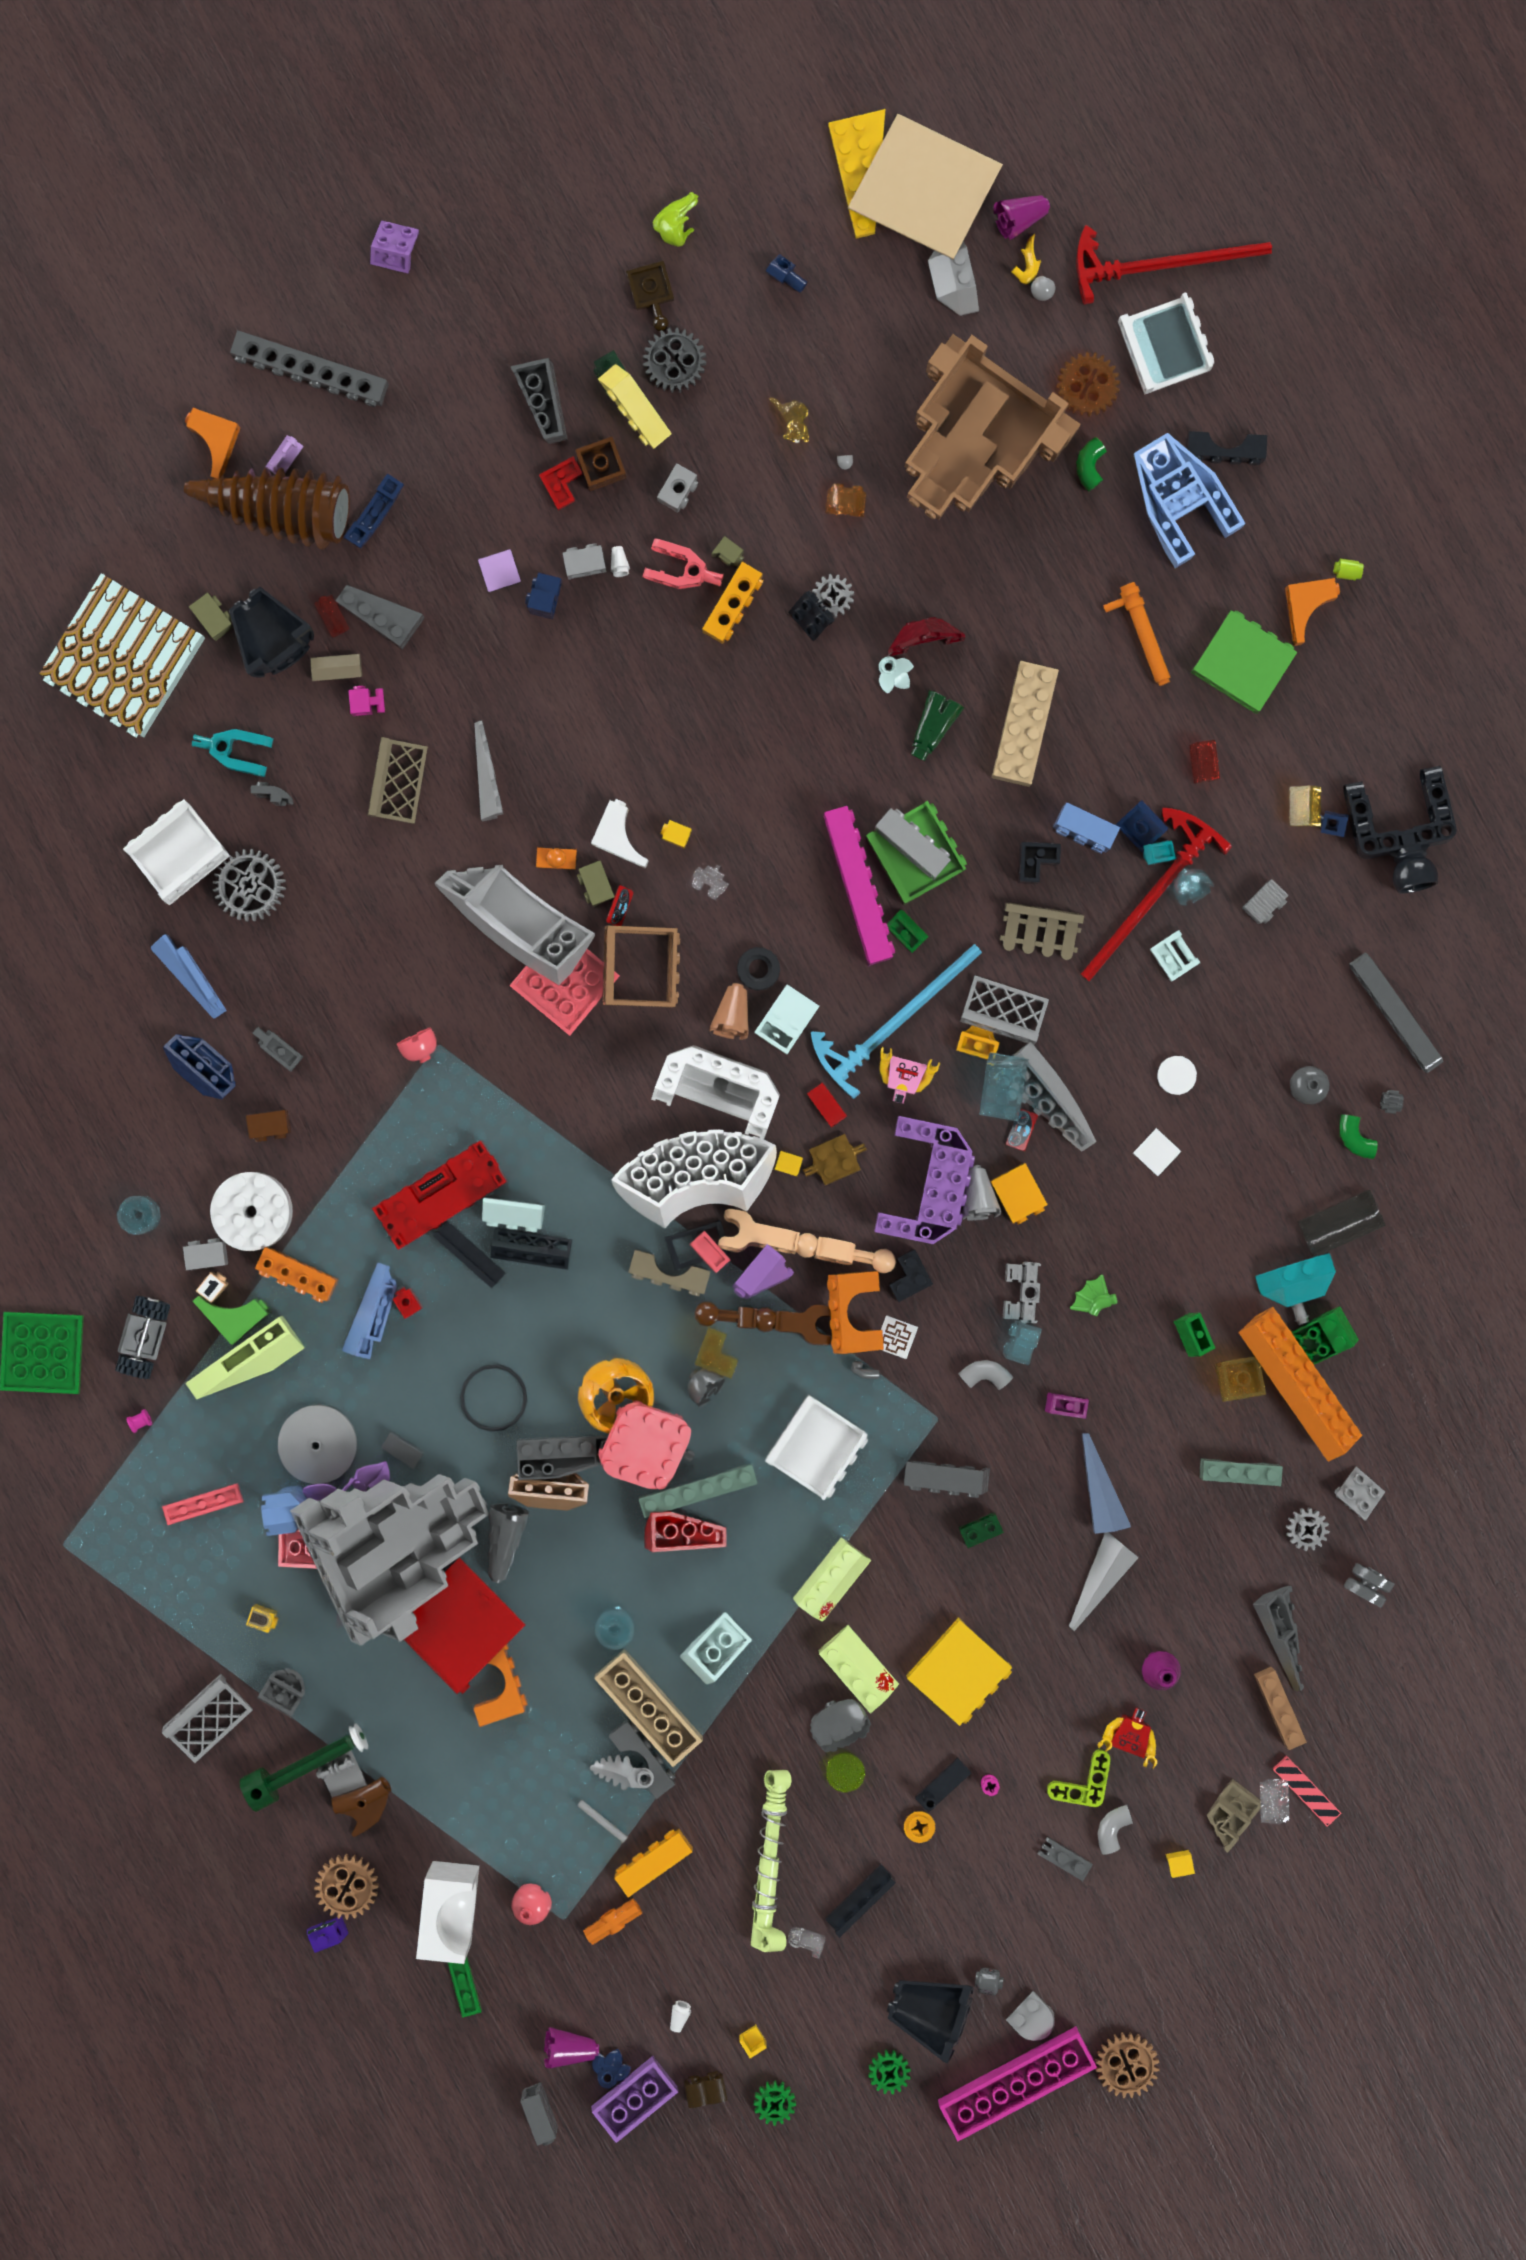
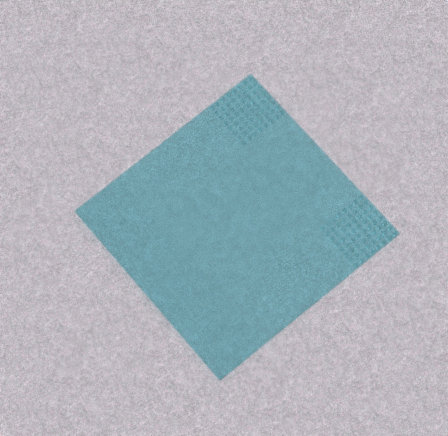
M437 1045L435 1051L430 1054L431 1059L422 1064L281 1252L339 1279L330 1300L320 1303L312 1299L313 1295L307 1292L303 1295L294 1290L295 1287L288 1284L286 1287L277 1283V1279L272 1276L269 1278L263 1276L242 1306L258 1298V1300L262 1299L269 1306L267 1310L270 1313L234 1345H231L222 1334L218 1336L65 1540L63 1546L258 1693L261 1692L273 1672L283 1669H292L298 1672L303 1678L305 1693L292 1716L294 1720L328 1745L345 1735H350L349 1726L354 1727V1723L358 1724L368 1742V1749L364 1748L363 1752L359 1751L356 1746L352 1751L361 1770L375 1780L384 1777L389 1782L393 1794L519 1888L525 1884L541 1886V1890L545 1893L547 1891L552 1900L550 1911L559 1918L566 1919L623 1843L577 1806L581 1800L585 1801L628 1836L656 1799L648 1788L628 1787L623 1791L621 1783L614 1786L613 1779L606 1782V1776L599 1778V1773L594 1775V1772L589 1768L595 1761L600 1763L601 1758H605L608 1761V1756H612L613 1761H615L616 1755H620L622 1761L625 1756H628L632 1767L649 1769L644 1756L631 1750L620 1752L609 1738V1733L625 1720H630V1718L594 1679L595 1674L623 1649H626L703 1736L799 1606L793 1600V1597L842 1537L848 1542L937 1423L938 1417L880 1373L879 1379H862L853 1374L851 1371L853 1361L862 1362V1369H873L853 1353L834 1354L831 1345H810L804 1341L800 1334L774 1330L761 1332L757 1328L736 1327L737 1323L717 1321L711 1326L700 1325L695 1319L694 1312L700 1303L707 1301L714 1303L718 1309L738 1311V1307L756 1308L759 1310L767 1307L775 1312H797L769 1290H765L749 1299L739 1297L734 1292L735 1289L732 1286L743 1274V1271L730 1261L716 1274L705 1261L692 1265L711 1271L705 1293H700V1296L688 1294L689 1290L681 1288V1291L670 1289V1284L662 1283V1286L650 1283L651 1279L644 1277L643 1280L632 1278V1274L628 1272L635 1249L654 1254L658 1268L667 1275L678 1276L687 1272L691 1266L675 1271L664 1239L666 1236L684 1232L687 1229L675 1220L671 1221L666 1228H663L640 1214L615 1190L611 1181L615 1176L443 1046ZM480 1140L484 1142L490 1154L494 1156L499 1164V1168L508 1181L483 1198L488 1197L545 1205L542 1229H537V1232L525 1231V1227L518 1226L517 1229L506 1228V1224L498 1223V1227L487 1226L486 1222L482 1221L483 1198H481L470 1208L462 1210L443 1222L438 1228L432 1229L400 1250L396 1248L391 1240V1236L384 1229L381 1220L378 1219L372 1210L381 1201L392 1197L403 1190L402 1188L413 1184L424 1177L423 1175L429 1171L437 1169L445 1164L448 1159L454 1158ZM449 1221L489 1258L491 1256V1244L495 1228L566 1238L573 1241L568 1270L491 1258L506 1274L494 1288H490L434 1238L433 1235ZM498 1235L497 1240L506 1241L508 1237ZM691 1235L672 1241L679 1263L699 1258L696 1251L689 1245L693 1241ZM526 1239L517 1240L519 1244L528 1243ZM540 1241L536 1243L539 1247L547 1246L545 1242ZM559 1244L556 1248L566 1251L567 1245ZM381 1263L390 1267L389 1273L391 1278L397 1284L395 1293L404 1287L406 1290L412 1288L423 1308L404 1319L398 1307L392 1301L381 1342L373 1341L371 1358L366 1359L343 1352L342 1349L376 1265ZM280 1316L285 1318L305 1347L270 1372L199 1399L195 1398L185 1384ZM815 1325L816 1330L820 1334L828 1335ZM614 1358H623L638 1364L648 1375L654 1388L653 1408L674 1415L677 1413L682 1416L691 1428L690 1441L686 1449L693 1451L695 1456L691 1462L682 1457L673 1478L665 1489L695 1482L749 1463L753 1464L758 1484L669 1510L670 1512L726 1527V1547L650 1552L644 1548V1528L649 1517L644 1518L639 1496L660 1491V1489H648L614 1478L604 1471L602 1465L577 1472L589 1484L587 1504L568 1511L527 1507L508 1496L510 1477L518 1474L516 1439L609 1435L597 1430L586 1420L579 1407L578 1390L579 1386H582L584 1375L592 1366L603 1360L610 1361ZM497 1364L510 1368L520 1376L526 1387L527 1404L524 1414L516 1424L505 1430L490 1432L476 1427L467 1419L461 1408L460 1393L464 1381L471 1372L485 1365ZM497 1368L485 1369L474 1375L467 1384L464 1394L465 1408L471 1418L480 1425L491 1428L504 1426L512 1422L521 1411L523 1404L522 1388L518 1380L508 1371ZM703 1368L715 1369L725 1378V1384L716 1396L713 1394L709 1397L710 1402L699 1407L688 1395L687 1385L690 1380L688 1377L694 1370L699 1371ZM630 1377L614 1378L623 1391L637 1385ZM601 1388L599 1389V1394L595 1395L594 1398L596 1410L608 1401ZM808 1394L868 1434L866 1438L869 1439L864 1448H859L856 1452L857 1458L852 1465L848 1464L844 1470L847 1473L841 1482L837 1481L834 1485L836 1490L830 1498L826 1497L825 1500L775 1466L765 1462L766 1457ZM624 1398L623 1402L616 1405V1411L619 1407L622 1408L629 1403H633V1401ZM311 1405H326L342 1412L352 1423L357 1436V1452L354 1461L349 1469L339 1478L323 1483L334 1486L336 1490H342L348 1484L350 1478H354L357 1469L386 1461L390 1472L389 1481L405 1487L412 1483L422 1486L438 1474L451 1478L454 1485L467 1478L477 1482L479 1485V1492L487 1503L486 1508L488 1512L490 1505L495 1503H507V1507L511 1508L513 1505H517L529 1511L526 1528L522 1533L519 1547L516 1549L513 1564L510 1566L506 1579L502 1580L501 1583L491 1581L488 1575L489 1515L472 1526L476 1532L475 1537L478 1544L460 1556L526 1624L508 1643L509 1649L507 1650L508 1656H512L515 1663V1668H513L515 1676L518 1675L521 1681V1687H519L521 1695L525 1694L528 1705L525 1706V1712L480 1727L473 1709L474 1706L498 1697L505 1689V1677L498 1667L487 1664L468 1683L471 1687L464 1694L460 1692L456 1694L404 1640L399 1642L384 1634H380L375 1639L371 1638L362 1646L351 1642L317 1569L278 1567L279 1535H266L269 1529H264L261 1505H265L266 1500L262 1501V1496L277 1493L284 1487L300 1485L304 1488L315 1485L303 1482L291 1475L284 1467L279 1456V1433L285 1421L293 1413ZM391 1431L425 1452L414 1469L381 1448ZM314 1442L313 1447H316V1449H318L319 1443ZM236 1483L239 1484L244 1502L167 1525L162 1506ZM351 1485L346 1492L352 1491L354 1486ZM457 1559L448 1564L442 1570L445 1572ZM255 1604L278 1611L276 1617L279 1620L276 1628H272L269 1633L246 1625L251 1609ZM726 1612L752 1641L715 1682L706 1685L679 1656L718 1617ZM639 1731L640 1735L644 1738L645 1735ZM653 1744L650 1747L654 1753L658 1752L664 1760L662 1764L666 1769L670 1768L674 1773L689 1755L688 1753L672 1767ZM642 1775L641 1781H644L647 1776Z

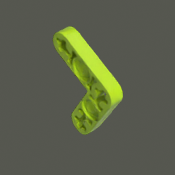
M1098 1749L1093 1753L1087 1786L1052 1781L1047 1786L1049 1797L1053 1800L1091 1807L1100 1806L1104 1800L1110 1766L1108 1752ZM1101 1754L1106 1758L1101 1764V1767L1105 1768V1770L1094 1768V1766L1099 1767V1761L1096 1757H1100ZM1095 1773L1103 1775V1780L1100 1783H1095L1092 1780ZM1091 1785L1097 1787L1096 1793L1099 1799H1096L1095 1802H1092V1799L1089 1797L1094 1794V1788H1091ZM1055 1786H1058L1059 1790L1065 1791V1787H1068L1066 1797H1064L1062 1792H1057V1795H1054L1051 1789H1055ZM1072 1789H1079L1081 1792L1080 1797L1077 1799L1071 1798L1070 1791Z

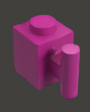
M365 686L353 687L354 690H349L350 714L352 716L372 715V706H377V713H385L382 688L375 689L376 697H371V691L368 688L365 689Z

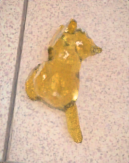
M770 397L769 400L778 408L788 425V432L783 438L798 443L800 439L808 442V429L803 423V420L808 417L807 407L797 400L782 405L778 399Z

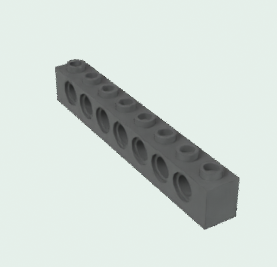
M238 330L230 351L234 360L238 363L246 364L248 362L259 370L266 368L272 370L271 373L282 377L284 374L290 376V379L295 382L301 383V381L309 383V386L317 389L324 387L332 394L338 395L342 393L350 400L357 401V399H360L371 407H376V405L382 407L389 386L386 379ZM253 348H257V354L254 356H250L249 351ZM270 355H277L275 361H267ZM288 361H295V365L292 368L286 367ZM307 367L314 368L311 374L304 373ZM326 373L333 374L330 380H323V376ZM350 379L351 383L349 386L344 387L341 385L343 380ZM364 385L370 386L369 391L366 393L360 392V388Z

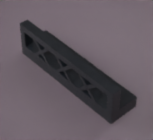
M449 1221L433 1235L434 1238L490 1288H494L506 1274L501 1267Z
M495 1228L490 1258L568 1270L573 1240ZM498 1235L507 1236L508 1240L498 1241L497 1238ZM526 1239L528 1243L519 1244L517 1240ZM540 1241L545 1242L547 1246L539 1247L536 1243ZM559 1244L567 1245V1250H558L556 1246Z
M880 1864L825 1918L835 1929V1934L839 1938L896 1883L895 1877Z

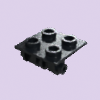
M809 590L800 597L788 613L814 642L835 619L828 609L823 612L826 606L820 608L819 606L823 602H819V598L815 593H811Z

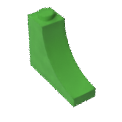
M202 1295L193 1300L195 1305L231 1345L236 1344L270 1313L267 1310L269 1306L262 1299L258 1300V1298L237 1308L217 1306L210 1303Z

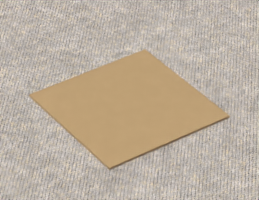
M897 114L848 209L954 259L1003 164Z

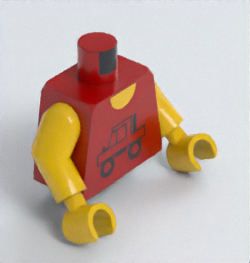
M1136 1708L1132 1717L1123 1714L1122 1717L1116 1718L1106 1726L1102 1737L1103 1740L1098 1743V1748L1102 1747L1104 1743L1106 1745L1105 1752L1113 1746L1141 1758H1145L1146 1755L1147 1758L1143 1763L1145 1768L1148 1765V1761L1153 1764L1152 1769L1157 1765L1154 1732L1149 1724L1143 1722L1146 1711Z

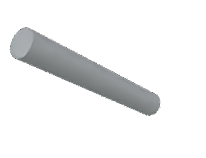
M581 1800L577 1806L621 1842L627 1839V1835L585 1801Z

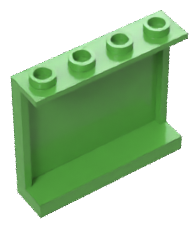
M1231 610L1191 673L1257 714L1264 706L1297 652L1291 644L1287 642L1282 643L1277 640L1278 637L1274 633L1269 631L1266 633L1258 623L1254 621L1249 622L1244 619L1245 616L1241 612L1236 610L1233 612Z
M928 800L919 807L904 814V820L908 823L912 821L920 828L919 832L923 836L927 834L935 841L933 845L938 849L942 847L950 854L948 857L951 859L934 881L876 831L867 834L865 837L903 905L966 870V860L962 854L958 855L955 848H957L954 839L947 836L945 831L948 829L943 820H938L936 816L938 811L933 803L929 804Z

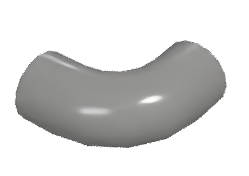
M989 1360L975 1361L958 1373L970 1388L979 1381L986 1379L991 1381L1000 1390L1013 1379V1376L1003 1366Z
M1127 1805L1110 1811L1100 1822L1097 1835L1099 1847L1103 1855L1120 1849L1117 1839L1119 1829L1133 1824Z

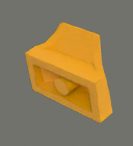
M971 1026L968 1030L961 1032L956 1051L994 1061L1000 1042L995 1040L993 1032Z

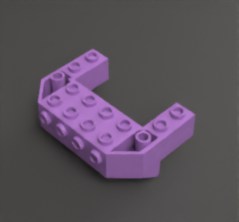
M898 1116L894 1136L931 1143V1148L933 1149L919 1216H916V1220L878 1212L874 1232L934 1244L954 1231L957 1225H961L963 1214H960V1209L966 1203L967 1195L964 1194L965 1186L969 1187L971 1175H968L969 1167L973 1168L975 1156H972L971 1148L957 1128Z

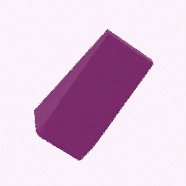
M1048 1393L1045 1412L1086 1419L1089 1400Z

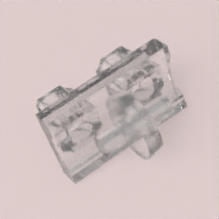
M718 864L714 869L710 866H707L705 870L698 867L692 875L694 879L691 886L697 890H701L704 884L711 886L707 895L715 900L721 893H724L729 884L722 880L724 874L719 872L721 866Z

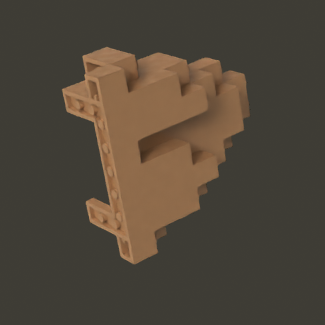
M952 334L946 344H940L927 364V376L935 382L938 381V383L921 405L915 417L916 426L924 432L927 430V433L907 459L904 467L907 468L906 471L911 476L919 477L908 492V502L916 508L921 507L924 509V513L931 519L936 518L940 520L953 502H955L954 505L959 510L969 512L995 479L999 486L1011 490L1038 452L1044 460L1048 462L1051 460L1054 463L1081 425L1065 414L1069 405L1068 402L1052 392L1048 400L1041 397L986 358L985 354L988 346L973 335L965 343Z

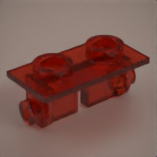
M332 594L328 597L322 596L318 602L314 603L332 638L350 630Z

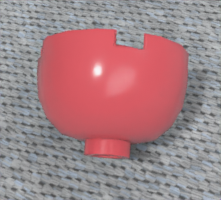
M430 1027L397 1043V1046L405 1059L409 1061L419 1060L420 1063L431 1059L430 1054L436 1049L437 1039Z
M525 1884L516 1891L512 1898L511 1909L514 1917L519 1922L526 1925L539 1924L547 1917L552 1906V1900L547 1891L545 1893L541 1890V1886Z

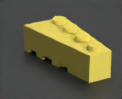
M615 364L598 378L599 382L606 389L608 396L618 405V410L623 416L628 418V424L634 431H638L640 434L639 439L645 446L649 445L654 449L672 434L628 372Z

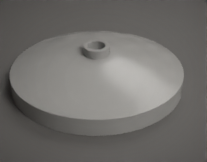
M311 1405L296 1411L285 1421L278 1437V1452L284 1467L295 1478L311 1484L328 1483L343 1475L353 1463L357 1452V1436L352 1423L342 1412L326 1405ZM314 1442L319 1443L318 1449H316V1447H313Z

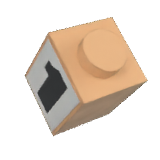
M218 1271L217 1273L210 1272L196 1292L210 1303H213L229 1283L225 1281L227 1278Z

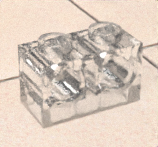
M1268 1779L1260 1783L1261 1822L1281 1824L1289 1820L1287 1780Z

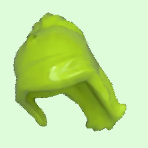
M690 192L686 197L666 206L655 217L653 228L660 233L664 242L677 247L684 245L688 235L694 231L693 228H690L683 232V224L689 219L687 216L684 217V215L697 205L698 195Z

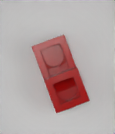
M823 1082L807 1093L831 1128L847 1117Z

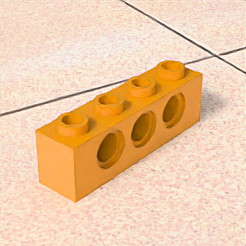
M742 562L702 628V632L722 644L725 640L729 641L734 632L731 630L735 623L739 624L744 615L741 612L745 606H750L754 598L751 595L755 589L758 591L764 580L761 579L762 573ZM741 583H747L750 588L743 592L738 587ZM735 599L740 605L737 608H731L728 603ZM726 616L730 621L727 625H721L718 621L719 618Z

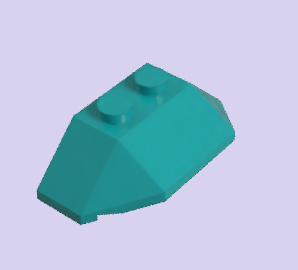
M1328 1253L1257 1275L1255 1279L1262 1296L1285 1307H1290L1325 1296L1336 1270L1331 1255Z

